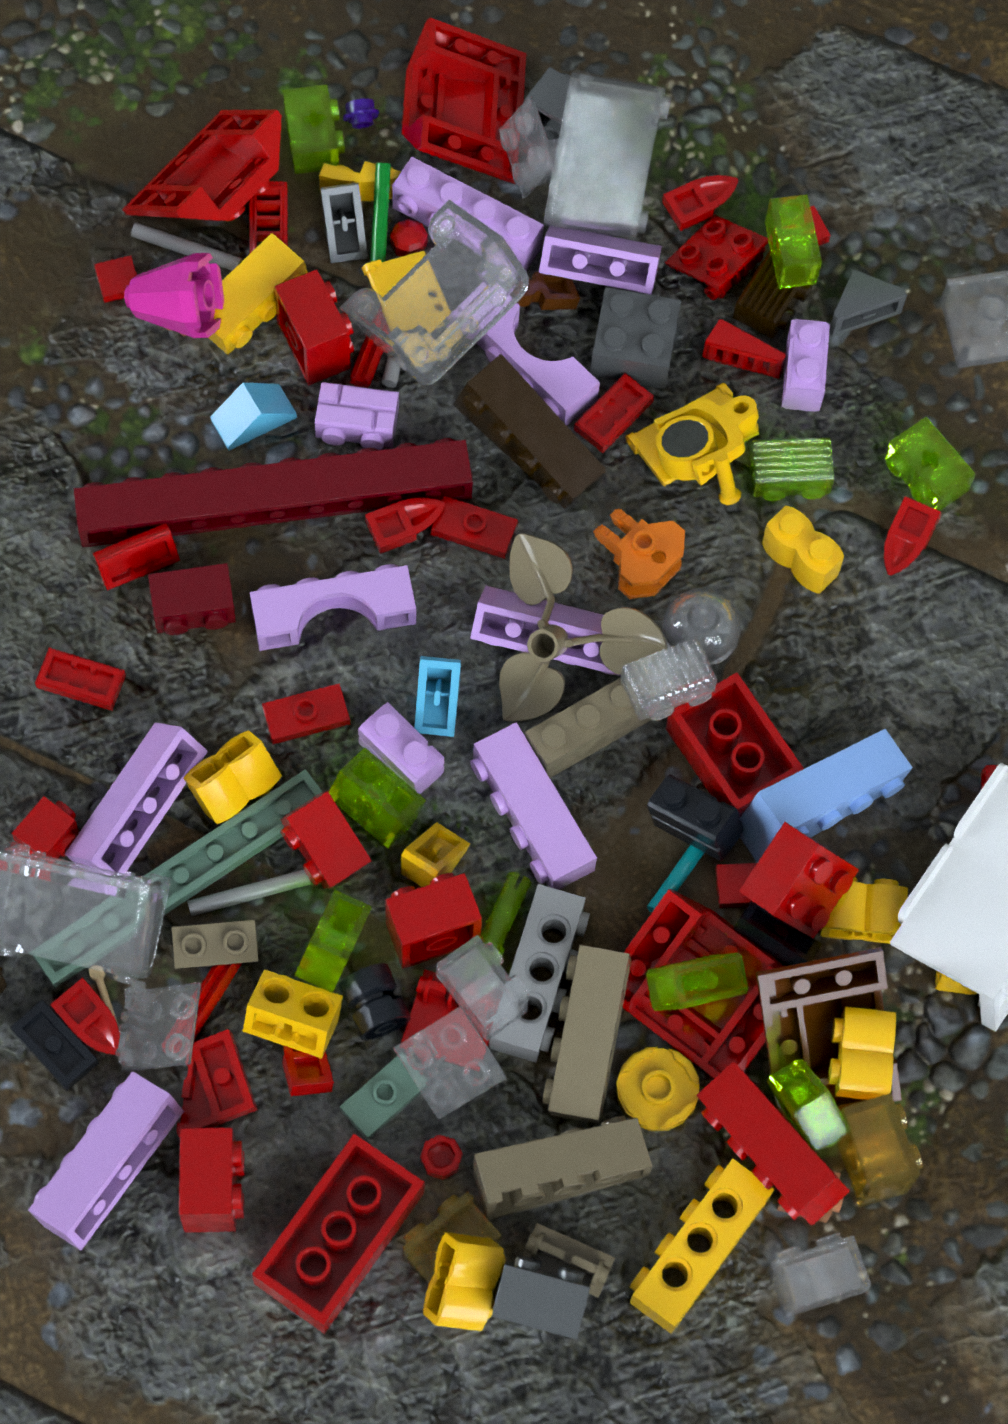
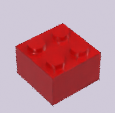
M316 269L274 286L277 324L308 386L351 369L350 353L354 352V346L350 335L354 331L346 312L339 313L335 305L338 300L329 280L324 282Z
M784 822L739 892L776 918L814 939L819 930L827 924L830 913L842 895L850 889L853 878L859 869L822 844Z
M445 873L432 879L430 885L415 889L414 886L403 887L394 891L391 894V898L385 899L386 926L402 969L480 943L482 917L465 873L456 876L453 873Z
M180 1128L179 1217L185 1233L236 1232V1219H244L245 1199L244 1193H242V1183L237 1184V1177L245 1176V1151H243L242 1141H235L233 1128Z

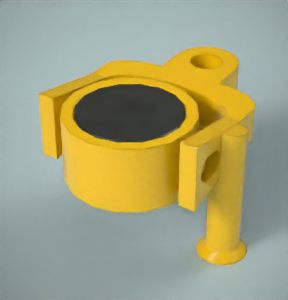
M737 396L718 406L708 398H698L684 407L655 419L654 423L657 430L656 447L665 473L673 479L682 481L697 480L700 486L714 475H717L721 491L719 493V501L724 505L737 503L741 498V492L735 486L730 463L745 452L744 440L753 438L759 431L757 423L759 413L755 400L749 396ZM710 423L725 436L728 441L726 447L718 450L714 431Z

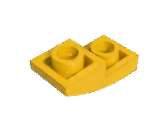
M365 161L361 172L357 173L344 165L333 166L324 163L319 174L320 187L358 182L361 201H374L376 164ZM392 167L390 171L389 199L393 198L392 185L401 173V171L395 170Z

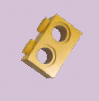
M264 969L247 1004L243 1032L322 1059L338 1024L343 996L325 988H318L286 975Z

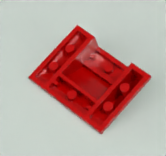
M430 17L424 25L406 69L401 134L421 152L513 184L518 183L526 53Z
M277 109L221 110L122 210L126 215L228 222L235 220L245 211L244 205L253 196L261 194L269 187V179L279 170L282 115Z
M668 889L624 951V953L630 954L632 961L623 1009L714 1079L733 1061L745 1072L766 1043L756 972L784 966L769 952L734 930L732 924L712 909L672 889Z

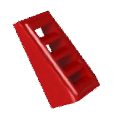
M270 181L269 187L264 192L253 196L249 200L250 253L258 247V242H263L271 233L288 246L287 182ZM258 212H280V215H258ZM258 228H280V231H258Z
M719 319L707 337L702 355L703 358L778 379L783 373L787 356L780 350L723 319Z

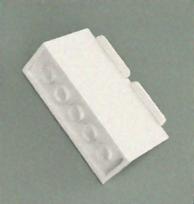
M1003 763L997 766L958 823L954 832V838L950 844L946 843L941 848L902 905L898 913V922L902 925L890 941L891 946L978 993L981 1024L995 1032L1008 1014V766Z

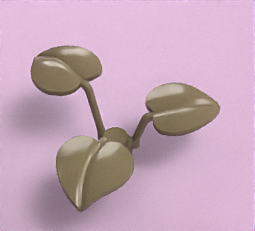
M520 533L515 537L509 560L512 587L517 596L526 604L536 605L544 599H547V604L541 620L537 622L539 629L534 631L528 638L527 648L529 652H521L511 656L506 660L501 669L499 688L502 699L503 720L526 721L534 719L551 711L558 705L565 691V680L558 670L548 666L552 659L562 655L567 648L592 642H602L600 646L602 662L610 671L623 676L635 675L646 670L666 652L667 643L659 626L643 612L629 607L615 608L604 614L601 620L603 634L568 638L566 631L562 627L554 624L549 625L548 622L555 604L553 594L565 591L570 585L573 574L572 562L566 551L552 541L526 533Z

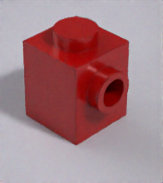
M43 796L12 832L15 844L24 853L49 870L61 855L63 857L66 856L64 854L79 834L75 820L77 815L63 802L58 800L54 804Z

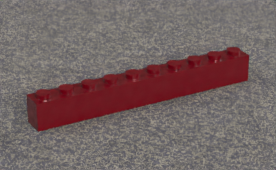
M444 438L433 444L416 445L414 443H404L393 449L378 450L376 448H365L353 454L325 453L318 458L305 460L286 458L279 463L265 465L251 462L243 464L240 468L223 470L218 467H211L202 470L200 473L185 475L179 472H171L163 475L161 478L143 479L131 477L120 483L112 484L91 482L83 487L73 488L78 533L82 548L116 544L164 523L168 525L172 536L369 512L410 498H433L442 501L443 497L447 496L456 500L472 499L473 480L466 439L456 441L452 438Z

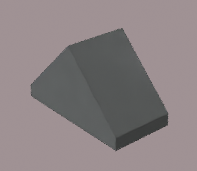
M359 183L320 187L322 219L330 263L368 258Z
M853 269L832 318L829 330L831 336L835 337L901 314L907 297L904 288Z

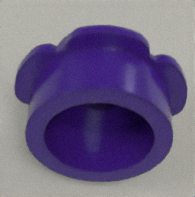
M372 99L352 100L345 104L346 114L343 115V120L351 123L352 128H367L374 124L373 120L378 117L379 110L375 109L374 100Z

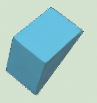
M242 383L212 414L210 419L226 448L230 451L296 419L297 413L279 384Z
M420 656L414 726L420 734L454 737L461 660Z

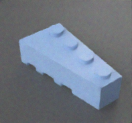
M883 729L759 791L739 819L744 829L740 838L758 863L784 822L811 838L819 832L832 827L852 813L857 814L865 810L875 799L882 795L884 798H889L899 792L905 786L904 778L913 767L887 730Z

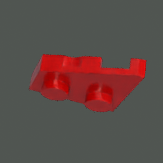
M229 1029L189 1044L186 1061L188 1073L183 1082L181 1095L184 1099L182 1107L184 1112L181 1115L180 1123H177L176 1131L178 1137H180V1128H213L258 1110L233 1034Z

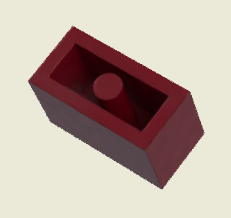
M228 563L148 574L157 633L165 632L168 635H180L192 628L205 627L214 630L224 628L228 623L236 622Z

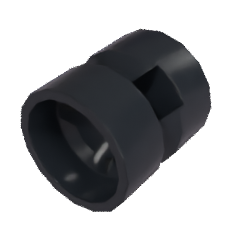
M380 963L367 966L350 974L339 983V989L347 1007L356 1010L352 1018L361 1040H374L388 1035L406 1025L411 1019L402 996L394 995L393 993L397 988V984L388 964Z

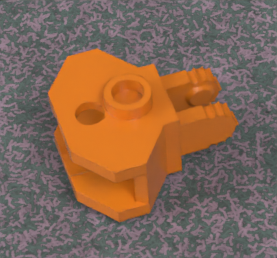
M615 509L610 514L611 521L626 535L621 539L603 525L598 526L593 532L598 541L614 554L613 561L619 566L618 590L629 599L655 596L681 570L685 530L674 521L648 524L641 519L637 522L622 509Z

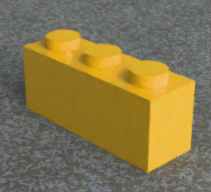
M273 233L222 280L224 305L223 309L215 308L214 319L221 318L220 328L209 339L227 355L235 348L243 347L252 337L253 331L262 322L270 321L277 314L274 286L308 273L305 261Z

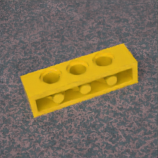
M733 1158L726 1168L718 1164L704 1184V1186L710 1189L701 1202L693 1198L679 1218L685 1224L678 1234L674 1236L668 1232L654 1252L660 1257L651 1270L644 1266L629 1286V1288L635 1291L630 1304L670 1334L676 1329L774 1191L773 1187L768 1190L750 1170ZM719 1200L729 1202L734 1208V1216L727 1219L718 1217L713 1211L712 1204ZM693 1234L703 1235L709 1241L710 1249L703 1253L695 1252L689 1247L687 1238ZM668 1268L680 1270L685 1277V1284L680 1287L667 1285L663 1280L662 1272Z

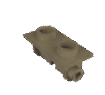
M255 920L171 927L175 969L258 962Z
M536 1223L523 1253V1256L543 1261L541 1266L543 1270L558 1273L559 1266L584 1272L583 1280L591 1282L589 1294L597 1298L600 1296L615 1260V1257L538 1223Z

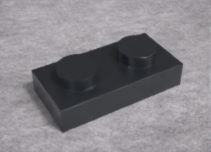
M752 900L733 928L775 956L784 966L812 961L822 945L816 939L776 918Z
M43 1000L38 1002L10 1027L13 1034L66 1091L99 1064L97 1058Z

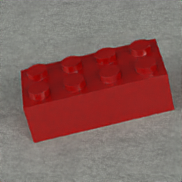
M353 1134L253 1272L254 1285L325 1334L423 1196L425 1182L359 1136Z

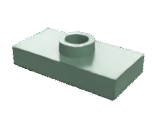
M402 1051L340 1106V1111L369 1140L431 1085V1081Z

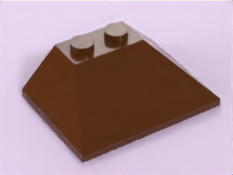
M881 947L756 972L775 1107L790 1123L902 1100L898 1065L894 1056L891 1094L886 1102L835 1096L836 1084H829L828 1082L831 1058L838 1059L839 1043H832L831 1039L834 1017L841 1018L845 1006L884 1011L882 990L888 989L884 954Z

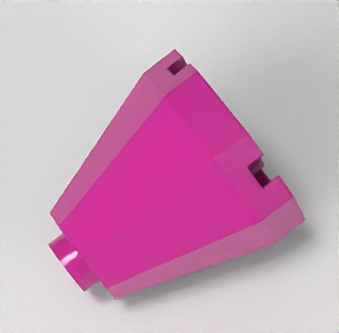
M193 253L138 274L130 280V285H127L125 288V304L136 318L192 338H209L220 328L221 318L214 319L215 308L223 309L224 305L220 267L217 263H209L213 259L210 253Z

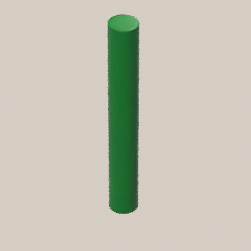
M376 163L370 262L381 259V262L386 261L391 164Z

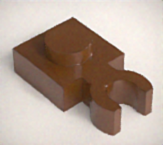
M534 272L532 279L521 275L513 276L508 285V291H517L514 301L520 307H526L532 302H538L541 310H574L580 301V296L574 282L569 278Z

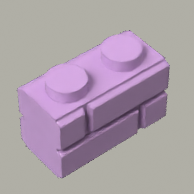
M802 319L791 320L786 341L787 356L784 367V389L781 407L812 412L820 411L825 394L829 323Z
M322 382L315 416V437L322 438L325 443L330 445H342L346 441L360 443L363 448H376L378 450L383 449V447L392 448L399 412V392Z
M388 702L358 728L359 744L414 798L418 797L443 774L444 756L433 746H428V741Z

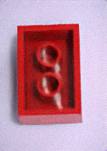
M737 672L669 711L665 729L709 794L717 798L719 803L723 801L735 807L740 818L759 791L804 769Z

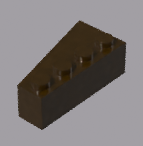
M502 354L467 382L453 404L542 488L550 501L560 504L564 509L590 488L606 471L604 466Z

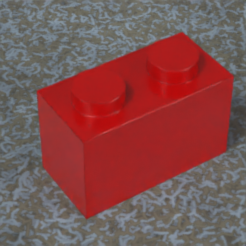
M328 791L319 793L280 819L284 825V828L280 830L284 840L293 851L296 849L300 850L307 861L302 865L303 869L315 886L320 883L323 888H331L372 861Z

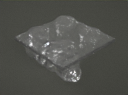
M533 96L528 97L499 129L501 145L507 152L512 166L513 180L519 186L522 198H526L537 186L544 184L548 176H551L561 166V163L566 161L571 155V146L567 140L547 139Z
M131 981L129 988L124 990V995L126 996L124 1008L128 1011L121 1013V1020L127 1023L119 1025L120 1039L115 1053L119 1057L118 1063L121 1065V1071L129 1072L190 1065L201 983L146 989L147 984L145 982Z
M462 1006L428 1027L419 1030L393 1048L438 1120L507 1078Z

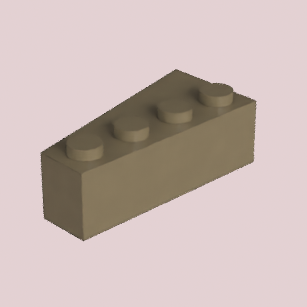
M625 1116L610 1118L603 1121L601 1126L593 1128H574L561 1135L474 1154L473 1176L486 1221L649 1176L652 1169V1163L638 1118L626 1120Z

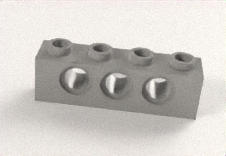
M541 884L537 885L492 1028L489 1049L537 1063L540 1050L548 1053L555 1028L549 1027L548 1024L552 1012L559 1013L562 997L566 996L567 992L566 989L560 988L564 973L567 974L570 956H578V951L572 950L575 936L584 937L590 913L583 911L585 897ZM556 929L563 934L564 939L558 943H550L543 938L542 934L546 930ZM536 967H545L553 976L549 980L541 982L535 980L530 972ZM525 1005H532L540 1011L541 1015L535 1020H526L519 1015L518 1010Z

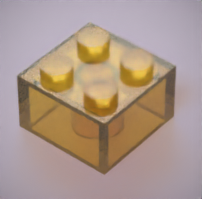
M891 1093L843 1107L832 1126V1131L859 1207L908 1193L920 1176L919 1169L923 1168L920 1152L915 1144H909L904 1130L908 1128L905 1111L900 1103H894Z

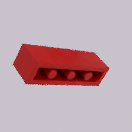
M734 1061L696 1095L707 1107L701 1112L704 1118L717 1132L723 1127L727 1130L731 1137L726 1143L743 1161L748 1156L757 1166L751 1172L768 1190L775 1186L780 1191L782 1196L777 1202L792 1219L795 1220L801 1215L813 1226L850 1192L846 1185Z

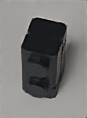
M671 774L666 776L647 804L654 826L720 861L725 859L744 830L742 822L739 820L738 810L723 801L719 803L717 798Z

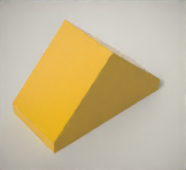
M436 822L404 849L401 855V874L421 887L430 885V881L435 877L451 873L471 843Z

